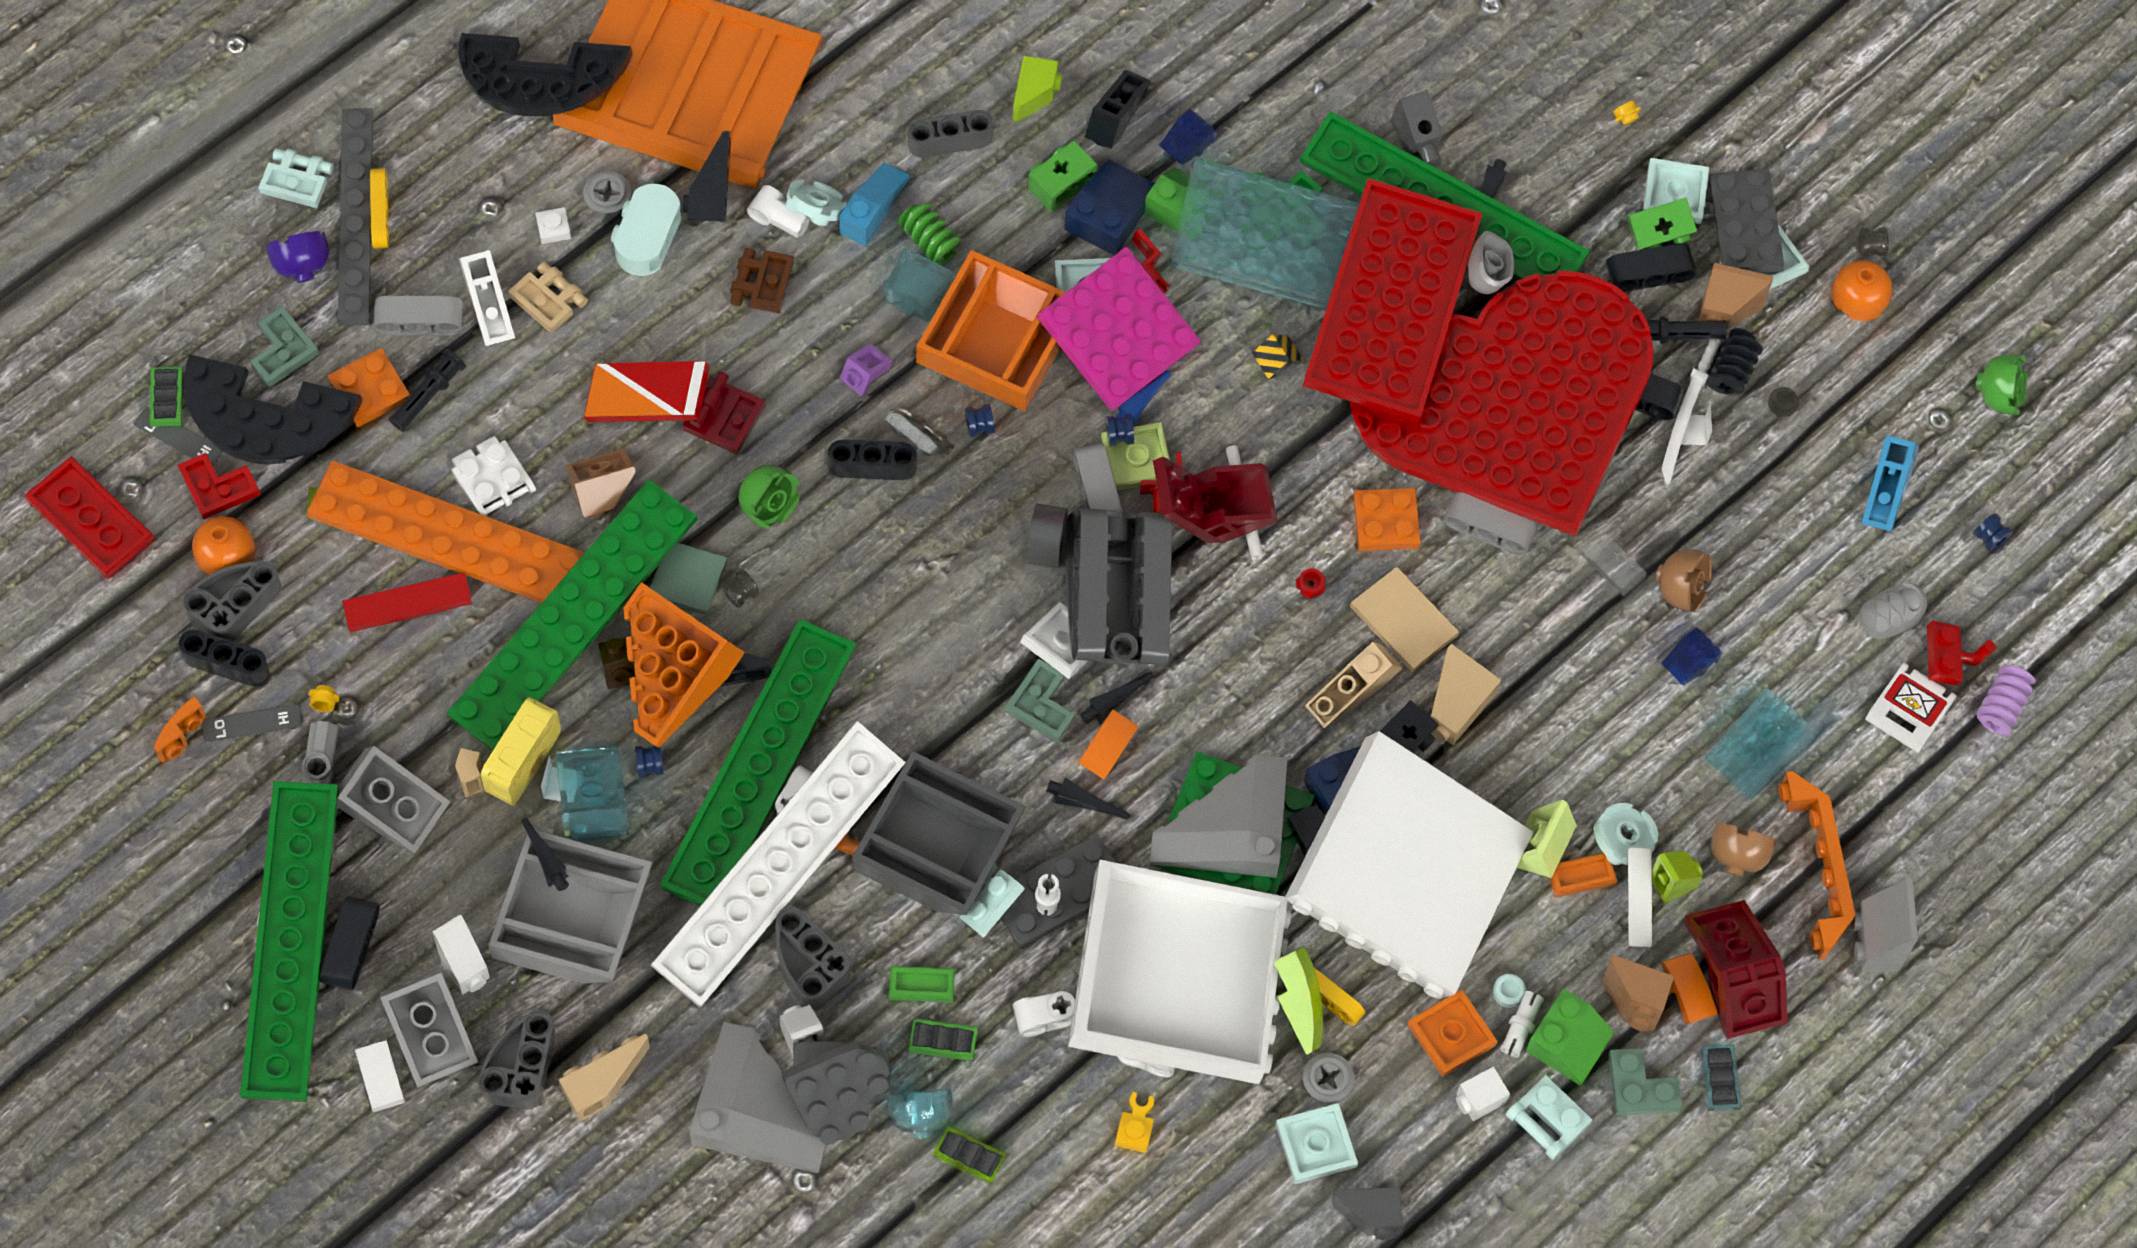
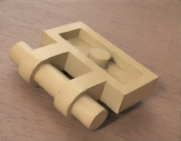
M542 262L537 268V271L542 275L539 279L529 272L508 290V294L514 302L552 334L573 315L572 308L567 304L574 302L579 308H582L587 304L588 299L581 293L582 290L575 283L570 284L562 277L563 273L558 268L551 267L546 262ZM555 286L561 293L557 296L549 287Z

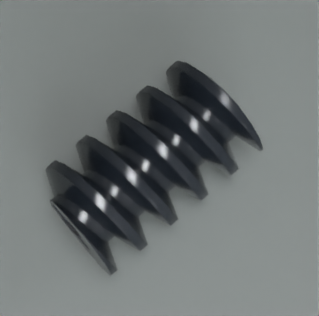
M1734 328L1730 330L1729 337L1720 351V357L1717 358L1715 367L1712 368L1710 373L1711 376L1707 379L1708 387L1721 394H1743L1745 390L1744 385L1748 384L1750 379L1748 375L1753 373V365L1757 364L1758 356L1763 352L1762 346L1756 341V337L1752 333L1742 328Z

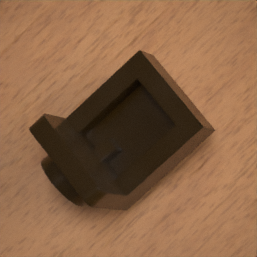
M614 638L607 642L598 643L607 688L613 689L629 686L630 678L635 677L634 662L628 660L626 638Z

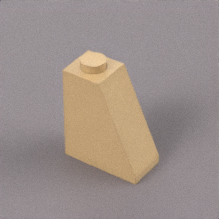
M1450 644L1447 648L1431 713V718L1439 724L1433 735L1438 740L1447 741L1451 745L1457 742L1498 693L1501 679L1453 644Z

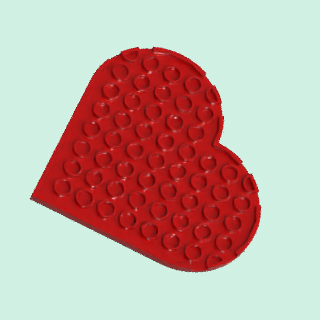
M1558 271V274L1540 276L1538 273L1516 281L1514 286L1503 293H1497L1484 307L1478 319L1452 314L1420 422L1350 401L1352 419L1357 432L1366 446L1391 467L1449 490L1468 494L1543 525L1577 536L1648 384L1653 366L1654 351L1650 327L1642 311L1638 310L1629 300V296L1615 285L1601 278L1574 271Z

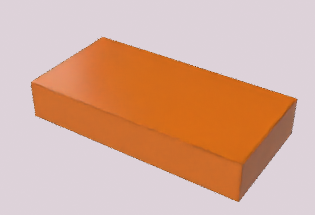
M1604 853L1559 862L1552 878H1549L1555 898L1608 887L1617 883L1613 864L1607 860Z

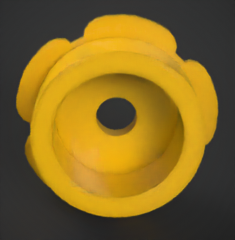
M1634 100L1621 105L1613 111L1617 118L1615 122H1622L1626 126L1640 118L1638 112L1641 110V106L1637 107Z
M319 685L308 693L310 696V707L319 712L333 711L336 702H339L340 698L338 694L334 693L335 690L327 685Z

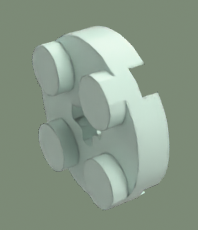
M802 179L795 180L790 184L786 195L787 201L785 206L787 209L811 217V221L820 226H827L829 221L839 220L840 214L847 205L846 202H841L843 196L840 192L817 181H814L813 186L804 185L805 180Z
M1616 803L1609 806L1593 827L1598 846L1606 855L1607 860L1613 865H1628L1629 848H1649L1653 852L1658 841V830L1651 816L1644 810L1640 813L1633 809V805L1629 803ZM1621 828L1627 833L1631 832L1632 837L1630 839L1624 838L1621 834Z

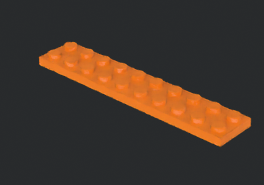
M333 460L307 511V516L310 519L458 573L465 572L466 576L540 603L546 599L585 553Z

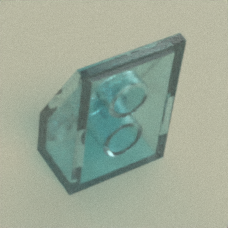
M1766 687L1706 755L1705 759L1744 794L1753 799L1802 753L1820 731L1774 690Z
M612 745L555 751L564 838L573 841L629 836L619 746Z

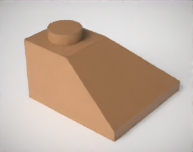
M1714 263L1704 291L1698 321L1726 320V329L1761 311L1771 287L1773 276Z
M624 448L565 465L578 507L584 518L588 516L590 518H598L605 515L607 511L614 509L636 472Z

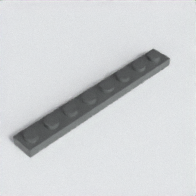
M372 108L342 109L339 326L370 325V169L373 166Z

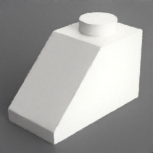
M810 1005L790 1007L784 1011L783 1015L779 1016L780 1027L792 1057L793 1046L797 1043L824 1042L823 1027Z

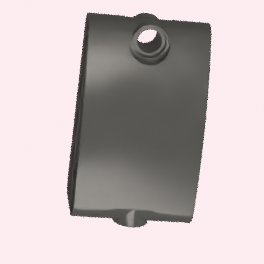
M1077 508L1069 514L1066 528V580L1069 635L1073 660L1103 661L1113 664H1167L1170 651L1172 522L1163 517L1162 513L1140 512L1137 515H1129L1124 512H1107V510ZM1116 641H1120L1125 645V656H1121L1116 652Z

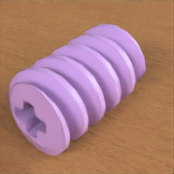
M2014 665L2001 667L1998 676L1993 682V686L1990 687L1987 693L1988 696L1984 698L1982 706L1977 711V718L1980 723L1995 734L2009 736L2012 732L2010 726H2015L2017 722L2015 716L2021 715V707L2026 706L2028 702L2027 697L2033 693L2030 685L2035 684V678L2026 670Z

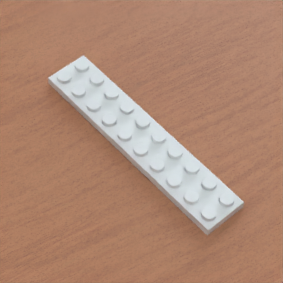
M858 721L855 722L650 966L697 1006L701 1007L777 917L780 910L788 904L906 762Z

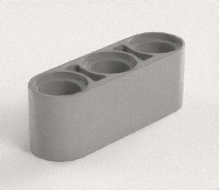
M380 296L375 299L373 329L382 335H457L462 331L463 302L461 299L452 296Z
M1099 443L1073 449L1074 466L1085 507L1087 509L1107 510V512H1122L1104 444Z
M1460 492L1454 494L1443 519L1444 523L1455 531L1516 555H1525L1538 527L1537 523L1533 520Z

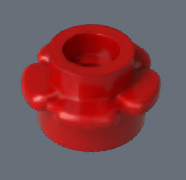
M1310 568L1301 572L1300 577L1296 579L1295 585L1301 591L1302 596L1313 598L1315 595L1320 596L1324 593L1326 579L1319 570ZM1313 582L1314 585L1309 586L1308 583Z

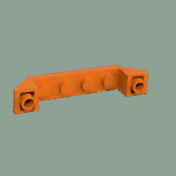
M1789 771L1786 772L1782 782L1778 785L1780 801L1785 802L1787 813L1810 810V825L1812 829L1816 828L1818 836L1815 843L1818 858L1823 859L1825 868L1822 869V881L1825 888L1829 887L1831 896L1828 900L1830 916L1835 918L1818 919L1813 930L1810 931L1812 950H1817L1819 960H1825L1849 928L1856 914L1830 796L1795 772Z

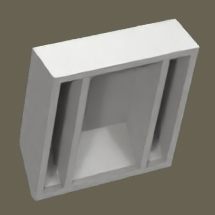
M536 830L545 844L566 866L565 872L569 876L566 880L569 886L563 891H558L554 884L548 887L539 859L527 834L488 945L491 957L584 984L613 982L653 865L652 862Z

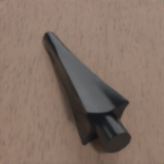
M1496 159L1493 166L1487 165L1481 192L1491 198L1495 196L1505 180L1504 177L1507 171H1504L1505 161Z
M1147 672L1123 686L1089 699L1090 706L1081 713L1082 719L1087 724L1097 719L1099 724H1101L1108 717L1112 709L1115 710L1138 688L1152 679L1153 674Z
M1066 777L1062 784L1052 780L1049 782L1046 792L1057 796L1056 804L1098 811L1125 820L1130 818L1128 812L1096 797Z
M522 818L521 823L535 849L548 887L554 884L558 891L567 889L569 883L566 878L569 876L565 872L566 866L545 844L528 818Z

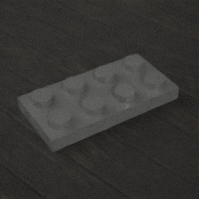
M1769 169L1709 174L1722 265L1757 273L1784 271V259Z
M1099 834L1014 878L1025 889L1001 916V920L1019 950L1089 912L1094 874L1099 860L1116 863ZM1045 874H1048V879H1051V874L1057 877L1061 893L1057 910L1047 916L1048 910H1045L1044 915L1038 912L1037 901L1035 900V891L1038 887L1039 878Z

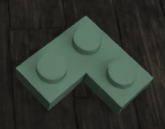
M281 306L258 322L259 329L273 346L250 360L252 368L270 388L319 355V351L285 308Z
M1038 658L1006 705L1005 712L1059 743L1075 719L1073 712L1051 700L1064 681L1065 676Z
M1642 1048L1610 1050L1609 1062L1616 1116L1681 1112L1682 1102L1678 1077L1646 1079Z

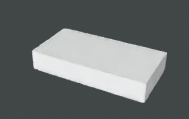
M387 1040L356 1049V1056L373 1113L405 1103Z

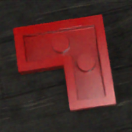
M206 452L177 465L203 520L261 495L247 465L218 477Z

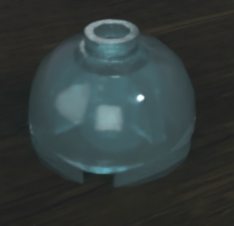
M935 1089V1092L923 1090L887 1095L890 1119L895 1127L902 1132L913 1133L914 1139L932 1138L933 1131L943 1128L950 1120L953 1112L952 1089Z

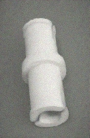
M1048 874L1042 875L1039 878L1038 887L1035 891L1038 912L1044 915L1045 910H1048L1047 916L1057 910V904L1061 897L1059 880L1053 874H1051V879H1048Z
M1525 991L1516 1015L1510 1018L1509 1024L1511 1026L1500 1050L1508 1054L1511 1044L1514 1043L1511 1057L1519 1058L1528 1034L1534 1031V1020L1541 1004L1544 1002V998L1537 994L1532 1006H1530L1529 1004L1534 992Z

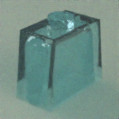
M904 247L895 268L883 286L886 302L896 306L903 314H912L929 322L957 273Z

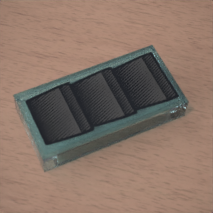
M1702 1046L1701 1058L1708 1111L1740 1110L1742 1104L1735 1046Z

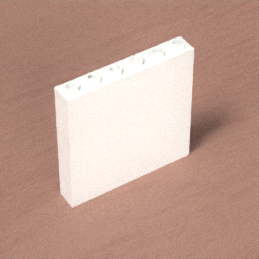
M1378 731L1367 736L1362 743L1284 899L1292 903V907L1297 912L1303 915H1311L1319 920V925L1322 928L1344 936L1346 938L1345 941L1352 947L1364 949L1372 954V959L1377 963L1385 966L1389 965L1397 970V974L1402 979L1416 982L1424 987V992L1427 995L1436 999H1442L1456 994L1532 837L1533 831Z
M1099 860L1093 880L1068 1047L1259 1084L1264 1073H1270L1273 1055L1268 1054L1269 1044L1273 1045L1276 1036L1277 1026L1272 1025V1017L1277 1015L1280 1005L1275 995L1276 986H1281L1282 978L1273 962L1280 959V957H1284L1286 954L1288 939L1283 938L1284 929H1288L1291 919V910L1287 909L1285 897Z

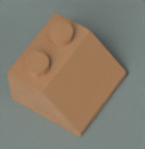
M1612 955L1603 976L1602 984L1624 1022L1629 1023L1636 1030H1650L1654 1032L1664 1010L1674 976Z

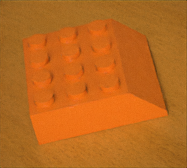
M971 250L916 346V363L1026 412L1061 348L1036 316L1066 292Z

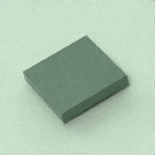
M677 543L659 564L650 588L679 608L707 616L726 568L727 557Z

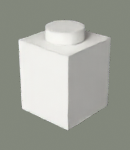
M1492 1067L1461 1083L1457 1091L1458 1097H1456V1102L1462 1113L1465 1115L1469 1114L1472 1121H1475L1507 1104L1510 1093L1495 1068Z

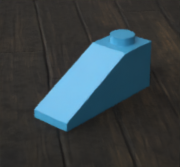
M884 162L853 194L840 214V234L867 246L910 179V175Z
M1886 435L1861 524L1892 532L1912 475L1919 444Z

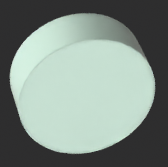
M1514 974L1500 976L1493 987L1495 1001L1506 1008L1518 1006L1526 991L1525 983L1519 976Z

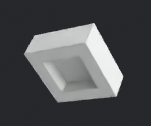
M565 207L535 213L541 244L571 239Z

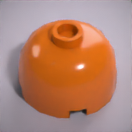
M1858 260L1850 262L1840 269L1834 279L1831 297L1835 307L1839 311L1841 309L1844 313L1848 314L1849 318L1857 321L1874 320L1881 316L1882 312L1888 308L1891 302L1892 281L1882 266L1873 261Z
M219 516L211 518L200 525L193 537L192 551L196 565L207 575H210L233 565L254 562L256 546L252 533L243 522L234 517Z

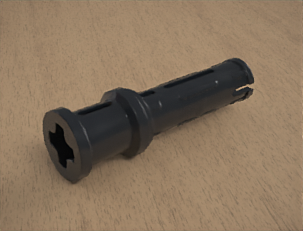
M1660 317L1659 320H1647L1652 341H1659L1660 344H1665V342H1668V339L1726 340V320L1668 321V318Z
M445 349L442 352L443 357L437 364L425 371L426 374L423 382L399 409L390 416L389 421L394 427L404 432L405 428L423 410L439 390H446L449 387L448 382L459 370L463 371L465 369V363L454 352Z

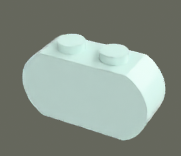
M647 184L634 191L631 201L626 200L622 209V222L620 226L615 225L611 235V242L614 243L615 257L619 266L626 272L637 276L650 275L661 269L681 222L680 202L675 192L661 184Z

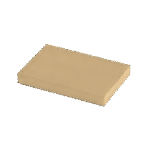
M1398 567L1390 571L1350 604L1351 609L1411 672H1414L1459 635V631Z

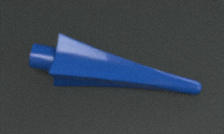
M1169 370L1165 371L1147 387L1118 407L1119 413L1115 415V418H1122L1125 414H1131L1134 426L1150 400L1171 376V372Z

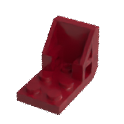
M1164 456L1153 460L1163 517L1206 543H1225L1278 522L1268 468L1262 463L1215 466L1193 475Z
M1742 900L1685 915V926L1708 962L1709 983L1722 1031L1726 1038L1730 1039L1788 1023L1786 972L1781 956L1746 901Z

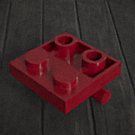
M719 371L715 378L710 376L707 381L699 420L684 421L682 427L683 431L738 455L765 407V400L727 384L729 376Z

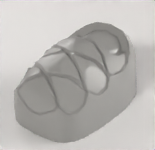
M1484 231L1472 248L1468 261V277L1471 287L1477 292L1491 294L1498 291L1512 279L1514 257L1512 248L1505 240L1490 231Z
M1913 583L1898 584L1880 592L1865 602L1859 610L1858 617L1863 628L1872 638L1883 639L1912 629L1921 622L1927 608V599L1919 585Z

